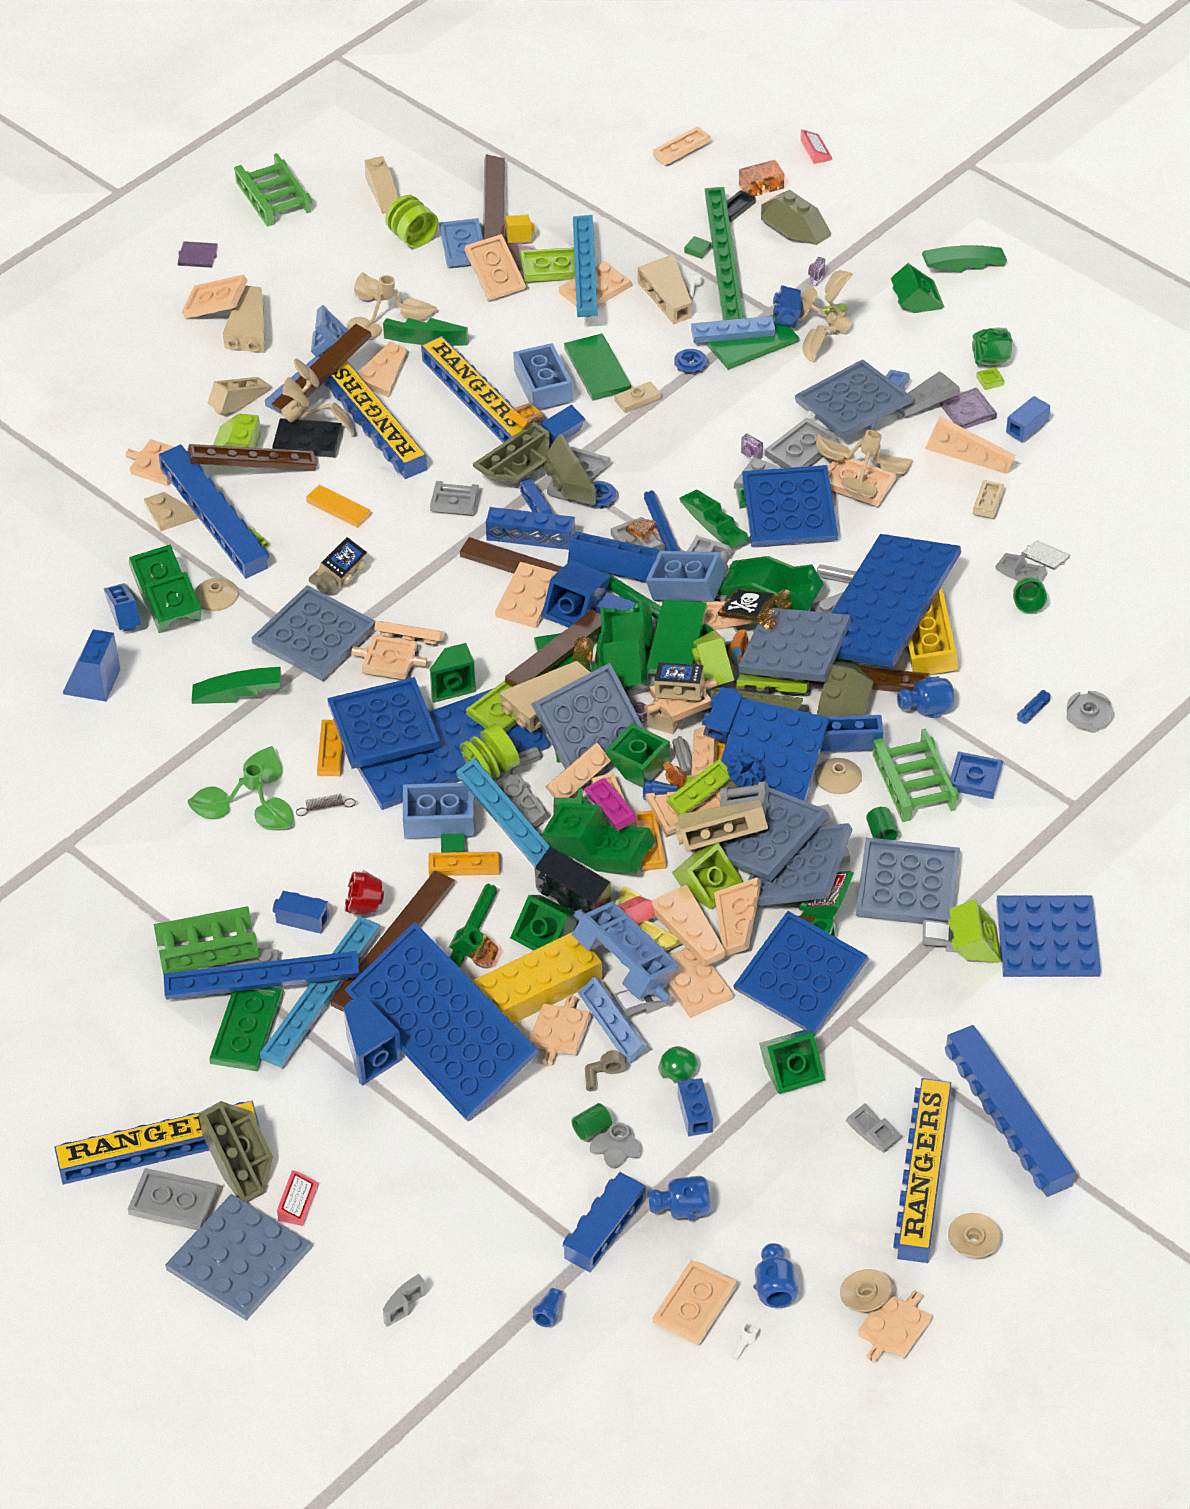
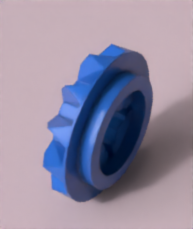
M684 349L675 355L674 365L677 366L678 371L683 370L684 374L687 372L694 374L695 371L701 372L702 368H706L707 357L700 350Z
M604 481L592 482L596 488V504L590 505L591 507L596 505L600 509L603 505L608 507L610 503L615 502L617 493L612 484ZM598 492L602 494V497H597Z
M740 752L728 762V776L740 787L758 785V782L764 776L763 765L759 763V758L752 757L750 753L742 754ZM751 766L749 772L740 774L743 767Z

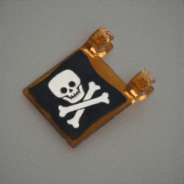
M737 588L717 613L721 617L759 622L765 628L773 629L777 623L776 620H770L775 614V611L771 608L776 604L782 609H788L792 602L785 599L790 595V591L781 590L775 594Z

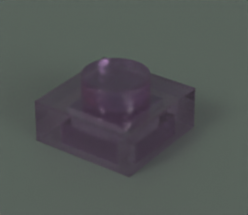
M817 257L814 264H810L808 275H810L811 285L818 286L825 275V258Z
M746 433L741 437V453L750 459L753 457L762 459L763 442Z

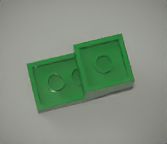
M171 544L129 557V566L143 602L153 617L158 633L170 627V624L179 618L188 617L189 620H201V607L187 572H181Z
M762 556L734 560L718 590V594L727 595L728 600H731V597L734 593L738 592V589L773 594L772 597L774 599L765 607L809 611L824 583L812 564L792 566L773 557Z
M642 600L638 604H634L632 609L620 610L600 607L602 629L596 646L598 669L610 663L624 691L647 688L645 651L651 650L654 639L652 607Z
M560 803L541 834V837L549 846L595 871L637 874L642 860L656 841L649 827L626 826L617 831L612 825H609L601 806L594 804Z

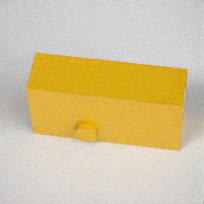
M942 588L938 591L907 643L912 672L929 673L931 675L958 670L956 648Z

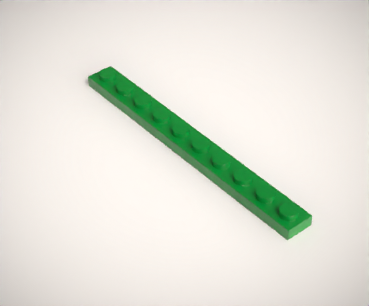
M724 187L705 188V200L722 320L741 319L744 317Z

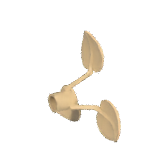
M835 271L825 286L826 295L824 298L836 312L824 313L823 310L813 305L817 298V291L813 287L806 288L801 295L799 319H803L808 314L810 308L826 316V322L829 325H818L816 329H811L803 342V354L811 362L815 363L816 354L824 341L826 330L833 332L838 330L841 333H845L850 328L851 319L844 316L845 313L840 311L833 301L853 275L851 272Z
M362 272L355 282L354 293L362 300H372L375 298L377 303L370 321L364 317H354L348 321L347 329L349 330L353 325L358 324L371 332L372 337L369 340L378 337L381 333V326L374 322L381 299L389 300L393 295L397 306L401 308L400 314L406 319L424 320L437 310V307L414 298H405L400 302L398 289H394V277L383 275L378 281Z
M296 358L294 360L295 368L306 379V385L301 389L292 378L288 377L285 380L283 395L290 396L293 400L281 409L284 417L292 423L299 416L305 418L309 414L330 409L333 415L351 432V436H354V427L349 415L336 403L326 404L305 412V409L310 406V402L304 393L311 384L317 388L319 380L311 368Z
M867 430L864 438H860L852 450L845 445L825 439L820 434H818L816 446L822 455L838 461H842L844 457L849 459L861 446V452L866 457L859 479L844 477L842 479V486L850 492L860 493V495L868 498L876 494L874 484L863 481L870 456H873L875 453V462L879 463L882 469L896 474L905 473L913 460L879 454L882 435L874 430Z

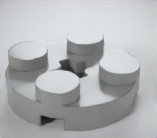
M1088 691V694L1081 695V692L1073 694L1067 703L1066 718L1068 722L1091 733L1098 732L1100 728L1105 727L1110 722L1113 708L1107 696L1097 691ZM1091 708L1093 712H1087L1086 710Z

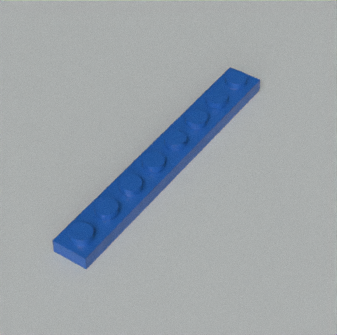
M357 951L166 973L164 974V995L166 1000L354 978L359 976Z

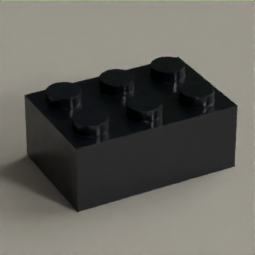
M551 846L534 868L538 892L546 897H553L561 906L567 909L569 907L575 911L582 909L586 914L611 902V882Z

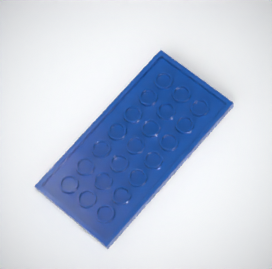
M880 534L831 612L834 614L850 615L851 624L836 658L893 668L962 553L961 546Z
M492 689L429 711L440 740L439 748L357 768L381 810L403 803V785L457 783L461 781L457 777L456 771L463 767L466 762L462 756L460 744L465 741L470 742V738L473 736L481 740L480 732L485 729L466 715V709ZM517 723L506 732L518 753L533 747H537L539 752L549 749V741L540 727L531 733L528 729L522 728Z
M416 922L401 934L345 989L353 999L364 995L399 1030L401 1051L467 1121L481 1110L540 1052Z

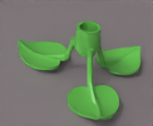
M273 746L258 751L246 760L243 765V778H239L237 786L228 798H226V793L222 789L211 786L199 790L187 801L189 807L199 816L207 819H220L229 813L227 803L233 800L240 787L244 784L249 790L258 789L262 805L255 809L254 816L256 822L261 827L270 830L287 829L292 826L294 819L290 806L284 800L273 797L266 802L264 799L261 782H274L282 774V766Z

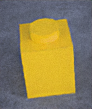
M529 214L505 216L507 243L531 242V234H535L534 222L530 221Z

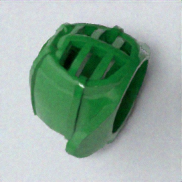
M1006 327L982 329L973 334L972 351L976 364L995 367L1011 358L1013 340L1011 333Z

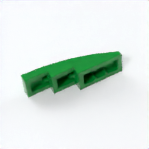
M960 245L930 249L922 252L927 267L960 273L963 272L965 267L983 270L986 264L1004 267L1007 262L1001 247Z
M388 318L383 322L384 339L423 345L442 336L447 342H451L453 346H467L469 343L468 327L430 318L427 323L408 318L405 323Z
M697 489L679 497L680 502L689 513L723 544L734 548L749 541L747 532L735 526L734 518L722 511L721 503Z
M281 666L236 671L192 685V704L237 703V697L259 696V690L281 689Z

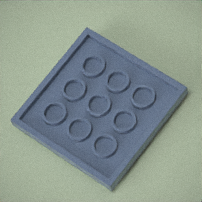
M863 359L795 395L796 403L805 410L814 413L819 421L842 439L851 436L912 402L910 394Z
M306 585L251 638L252 644L322 681L352 652L353 646L357 647L374 631L376 621Z
M765 607L739 663V673L825 682L851 624L850 615Z
M610 663L531 703L565 769L595 743H598L605 752L631 723L644 729ZM610 761V762H609L605 767H603L599 772L603 771L604 769H606V768H608V767H610V766H612V765H614V764Z
M769 787L765 816L768 829L718 843L733 866L772 881L829 815L824 808ZM758 794L748 795V796H745L744 798L758 796Z
M850 824L820 826L772 881L751 873L748 880L758 877L761 881L757 906L829 898L853 830Z
M866 837L856 916L923 923V920L948 923V919L951 918L949 909L954 906L960 848Z
M230 1194L202 1224L201 1228L172 1256L165 1266L167 1271L247 1321L312 1247L309 1241L233 1194Z

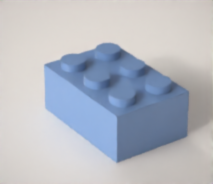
M553 343L513 352L514 372L529 403L537 409H542L573 401L572 381Z
M659 551L646 579V583L652 600L714 602L727 571L720 552Z
M463 783L403 785L404 838L441 837V834L464 833V836H474L473 794Z

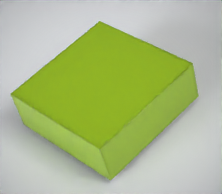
M996 367L977 372L976 378L984 390L1004 386V379Z

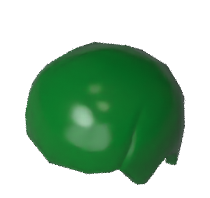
M1027 577L1018 581L1013 589V599L1016 607L1025 613H1036L1041 610L1047 602L1046 589L1042 581L1035 577Z
M675 1046L669 1048L661 1056L658 1069L662 1078L668 1077L673 1083H678L695 1076L698 1060L695 1054L687 1048Z

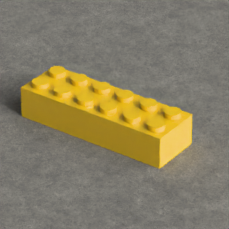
M573 932L472 981L514 1024L539 1012L543 1003L553 1005L567 998L568 995L579 992L594 976L602 981V962L593 950L588 951L572 936Z

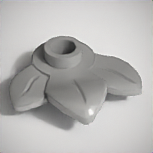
M614 1123L606 1133L596 1135L590 1144V1152L604 1154L605 1163L610 1168L621 1166L627 1156L638 1158L641 1149L640 1143L632 1137L631 1130L624 1123Z

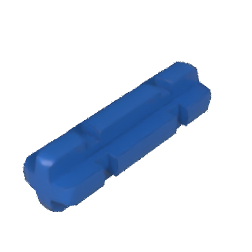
M1041 690L1037 696L1033 697L1017 713V720L1026 724L1031 719L1030 717H1033L1044 707L1043 705L1050 701V693Z

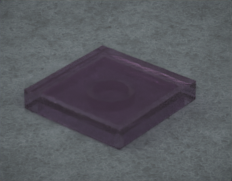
M977 387L940 402V406L953 423L964 429L997 418V412Z

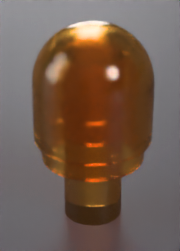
M669 761L663 764L662 768L666 771V780L671 785H677V789L682 788L688 780L684 771L678 766H673Z

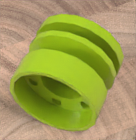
M403 195L397 198L391 204L385 216L387 227L395 235L399 236L407 246L412 248H419L427 244L434 237L439 225L436 214L413 195Z
M495 723L480 732L481 740L473 736L470 738V742L465 741L460 744V750L466 764L475 758L493 779L500 777L499 769L506 773L520 764L518 752L511 739Z

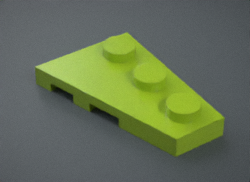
M741 673L737 679L736 689H744V685H753L756 690L775 687V690L782 692L806 693L810 680Z

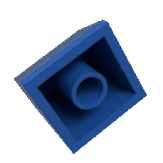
M570 560L551 577L541 616L570 627L589 611H595L597 602L606 595L611 575Z
M92 630L63 690L64 695L107 701L120 672L115 634L113 632Z
M361 995L357 999L349 1001L343 1008L347 1040L359 1083L363 1086L402 1061L399 1030L364 995Z

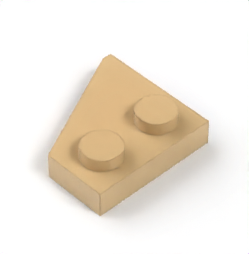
M165 492L144 498V504L160 532L199 519L190 506Z

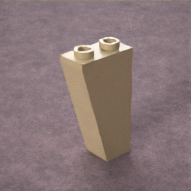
M673 254L638 267V284L673 324L691 318V300Z
M245 286L236 308L232 309L224 328V348L265 353L261 287Z
M575 661L503 690L500 693V706L504 713L510 714L515 718L519 726L525 727L532 733L542 724L531 703L591 672L578 661Z
M761 800L677 815L678 823L675 824L679 845L684 844L686 851L768 829Z

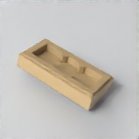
M651 381L614 395V401L624 413L661 399V393Z
M983 480L973 507V514L994 518L1004 491V484Z

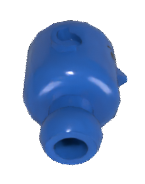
M939 676L926 677V679L916 682L912 691L901 689L897 693V704L900 709L908 710L914 707L919 714L928 715L929 718L941 717V714L950 712L955 702L952 683L946 678H939Z
M703 1176L675 1178L669 1181L668 1191L652 1189L648 1192L650 1212L660 1213L664 1209H670L672 1218H688L689 1221H692L694 1218L705 1216L711 1211L709 1185L707 1179Z
M770 1243L763 1247L761 1251L762 1261L755 1268L756 1283L753 1285V1288L758 1293L759 1300L771 1308L786 1307L792 1304L799 1294L795 1265L785 1258L784 1248L777 1243Z

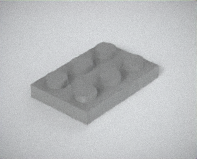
M806 417L767 447L764 456L783 468L807 467L822 456L816 446L818 434L825 439L837 443L838 436Z
M145 1168L129 1204L128 1214L198 1230L207 1218L218 1191V1186L212 1182Z

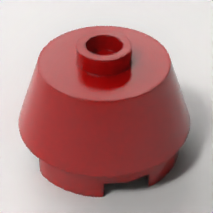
M365 870L362 872H352L348 882V899H345V912L354 914V917L375 914L384 898L382 880Z

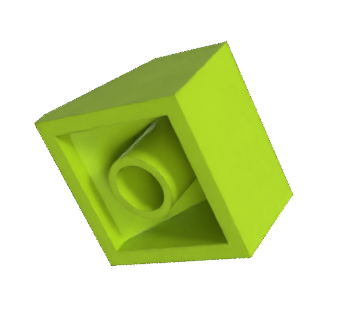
M238 413L220 426L213 445L256 448L261 436L259 416Z
M716 630L693 641L695 648L691 649L695 662L699 661V665H704L705 681L714 678L717 685L734 681L723 637Z
M719 843L699 848L672 872L681 887L687 885L694 898L708 909L716 906L714 892L743 882Z
M974 899L950 908L951 918L948 919V923L954 934L952 939L954 950L960 952L966 960L1001 962L995 922L978 901Z

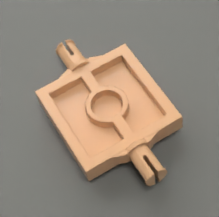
M150 439L141 452L128 449L126 457L135 459L130 467L131 474L168 486L170 481L160 469L159 454L173 448V446Z
M373 635L371 643L366 648L353 646L351 652L352 656L364 657L362 673L397 679H406L409 669L413 665L426 667L428 661L427 657L415 656L417 649L416 641Z
M714 678L705 681L701 701L655 698V685L651 686L650 694L655 702L645 705V711L649 715L652 712L661 710L666 714L671 723L712 707L709 706L711 698L706 693V690L717 687V682Z
M571 995L567 996L564 1006L545 1003L542 1005L529 1041L536 1048L546 1052L542 1059L545 1065H552L555 1054L566 1053L576 1055L591 1016L590 1011L574 1009L577 997L572 995V998Z
M913 1290L906 1301L890 1296L883 1306L871 1311L858 1329V1336L871 1342L873 1345L870 1352L866 1355L870 1361L876 1362L883 1351L905 1358L931 1321V1314L915 1307L922 1298L920 1292Z

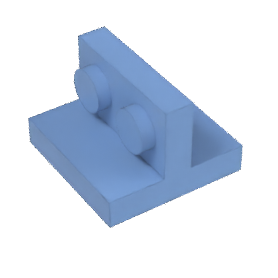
M324 305L317 309L316 330L312 336L311 352L316 357L321 353L324 354L348 331Z

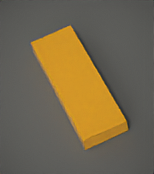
M527 403L510 409L506 416L525 428L533 422L538 423L542 421L545 415L531 403Z
M320 484L306 496L308 503L357 528L371 515L370 509Z
M322 720L317 776H341L342 741L334 720Z
M652 810L634 812L637 817L635 827H649L656 840L641 862L642 871L666 869L658 821Z
M499 851L429 853V876L434 870L446 876L500 875Z

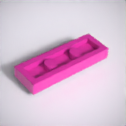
M605 778L584 788L589 799L594 805L601 806L606 819L617 831L637 820L634 811Z

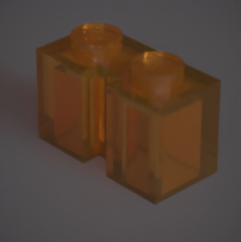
M776 160L739 169V186L744 192L753 197L762 195L763 190H768L769 192L784 189V172Z

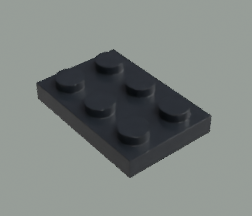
M280 418L272 449L314 451L315 456L335 458L342 433V423L298 419L291 423L286 418Z

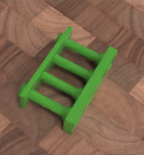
M277 153L274 154V165L256 171H245L242 165L234 167L237 185L267 227L274 225L276 213L299 205L302 206L306 213H310V204L312 203L310 194L303 190L288 169L286 161L282 160ZM275 172L279 174V177L260 183L252 181ZM283 183L287 185V188L266 195L260 192ZM291 194L295 197V199L274 206L268 203Z
M926 728L921 729L920 742L890 748L889 746L886 747L882 738L873 740L872 756L902 822L911 820L912 810L915 807L946 801L950 811H955L956 800H959L958 790L952 786L935 750V741L933 737H929ZM922 750L926 756V759L899 765L892 761V757ZM931 767L934 774L910 781L901 780L899 777L901 773ZM938 784L942 791L917 798L908 797L907 790Z
M248 906L153 924L157 946L165 945L166 948L159 950L163 975L259 957L255 932H246V929L252 928ZM237 932L235 936L225 938L222 936L225 933ZM213 936V940L199 942L198 940L199 938ZM189 940L188 945L175 947L174 943Z

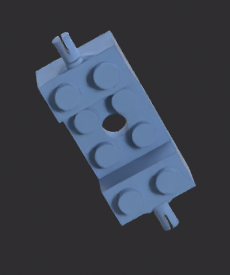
M612 901L586 914L582 909L575 912L574 917L579 923L572 936L588 951L604 944L630 970L622 984L632 995L639 1000L653 994L664 1004L671 999V995L663 988L668 986L680 965L620 907Z

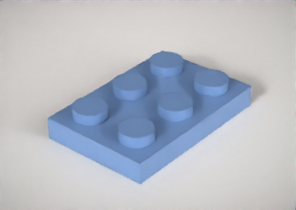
M479 219L439 222L447 267L470 265L471 263L464 248L466 245L483 240Z

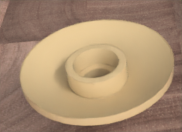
M212 578L200 583L195 589V595L201 608L208 611H221L231 607L236 602L238 589L230 580Z
M845 758L825 760L818 766L815 773L817 784L823 790L833 794L852 792L859 786L862 777L860 768L854 762Z
M966 1213L953 1220L949 1227L948 1238L951 1246L958 1253L966 1257L981 1258L996 1250L1000 1242V1231L997 1224L986 1215Z
M874 1269L854 1272L844 1280L840 1288V1296L844 1305L858 1312H868L880 1308L889 1300L892 1293V1284L888 1276Z

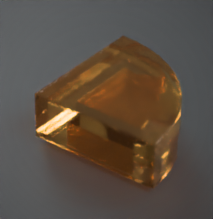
M648 519L633 521L626 526V532L645 540L656 528V521Z

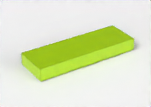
M718 759L667 798L666 803L678 815L691 812L731 781L727 773V766Z

